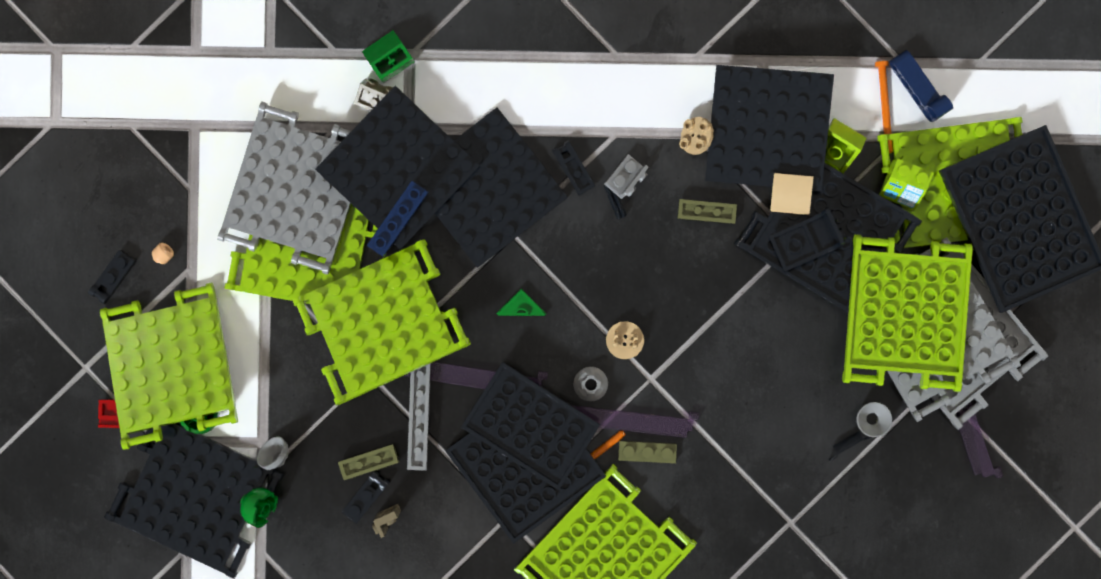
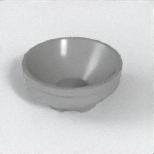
M585 367L575 375L574 390L581 399L596 401L605 395L608 389V379L599 368ZM588 379H594L597 382L594 390H588L585 387Z
M870 402L859 409L856 421L862 433L869 437H880L889 431L892 425V415L885 405L878 402ZM870 413H875L877 416V421L874 424L867 422V416Z
M273 437L265 442L257 456L258 465L266 470L279 468L284 465L285 460L288 458L287 442L281 437Z

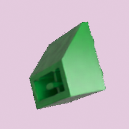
M394 30L362 51L383 84L415 62Z

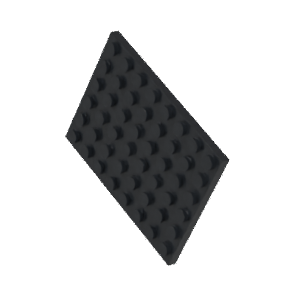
M1047 125L939 170L968 241L972 244V250L999 313L1008 311L1101 270L1100 249Z

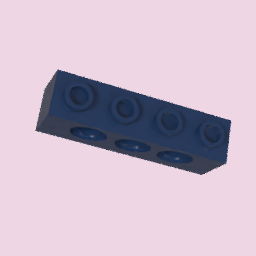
M411 181L367 246L384 257L426 198L428 192Z

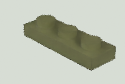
M679 199L677 219L735 224L737 204Z
M619 441L618 460L676 463L677 444Z
M394 444L339 461L338 464L343 480H347L399 463Z

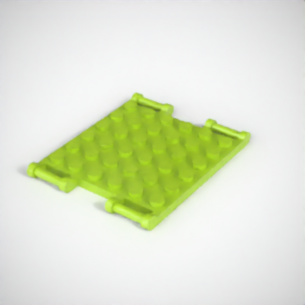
M1022 117L877 136L878 142H880L883 162L882 174H887L891 165L887 140H892L894 160L900 159L934 173L927 192L915 210L900 205L902 209L922 220V223L919 227H916L904 248L931 245L932 241H939L941 243V240L946 237L950 242L968 240L939 170L1009 141L1008 125H1013L1014 138L1022 135ZM907 219L903 222L904 231L910 223ZM899 230L894 236L896 244L900 239Z
M351 204L328 275L322 273L321 270L305 265L292 264L291 258L295 248L260 238L255 252L248 250V248L246 249V254L231 251L230 257L232 259L229 276L224 289L292 301L298 296H303L361 269L366 237L372 238L378 228L373 225L372 232L367 231L369 220ZM249 234L248 240L251 241L253 235H250V234ZM305 251L301 253L302 257L324 264L326 262L324 257ZM239 258L245 259L240 285H235Z
M855 234L853 238L854 248L845 362L842 376L843 383H850L852 381L875 383L878 386H883L885 371L921 373L920 389L941 388L960 392L963 378L972 244L954 245L932 241L930 245L931 256L894 253L895 239L893 237L881 239L862 237ZM861 245L883 246L887 249L886 252L861 250ZM939 251L963 253L964 258L939 257ZM852 368L877 370L876 375L851 374ZM929 375L954 376V381L929 380Z
M425 239L292 300L306 327L304 329L306 335L322 331L335 362L321 369L323 375H326L335 397L333 399L335 405L343 404L471 344L469 338H466L459 322L456 308L441 314L427 281L438 277L440 272L432 261ZM419 250L429 272L427 274L423 273L415 252ZM310 302L318 324H312L304 303ZM448 319H450L459 339V342L456 344L445 323ZM337 370L347 391L345 395H342L333 374Z
M212 282L207 283L206 286L186 291H174L177 305L142 314L141 305L138 300L132 301L131 304L111 309H100L123 450L150 441H162L161 426L197 418L199 432L225 423H238L217 298ZM208 293L209 298L184 303L185 298ZM134 311V316L114 321L110 320V316ZM229 410V415L205 420L204 416ZM153 428V433L134 438L129 437V434Z
M612 464L605 472L606 477L592 486L514 568V571L518 574L520 573L526 579H537L525 568L529 564L544 579H665L696 546L697 542L686 536L673 523L670 517H667L659 527L655 525L632 503L641 490L637 486L634 487L617 470V467ZM611 475L630 492L627 497L608 480ZM667 528L686 545L683 549L664 533Z

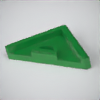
M523 289L496 313L498 316L546 315Z

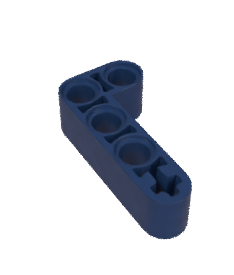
M905 50L889 61L894 73L930 122L938 120L954 108L951 100L946 95H939L910 52Z

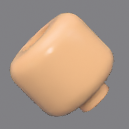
M159 243L152 250V257L156 263L166 264L174 256L172 248L166 243Z

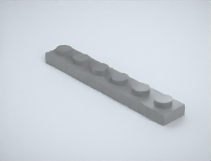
M431 363L412 371L410 375L407 470H427Z

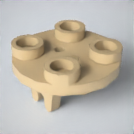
M702 117L685 120L681 132L680 147L693 155L707 151L713 140L714 130L712 124L708 119Z
M628 321L618 322L609 329L606 336V345L610 353L615 357L631 359L642 350L644 335L641 329L634 323Z

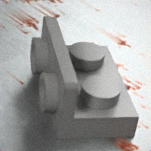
M628 154L604 185L621 199L626 195L629 197L636 190L635 184L638 181L642 182L647 176L646 170L649 167L647 165L642 166Z

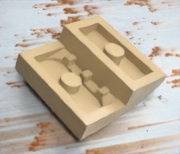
M774 173L770 211L809 215L814 176Z

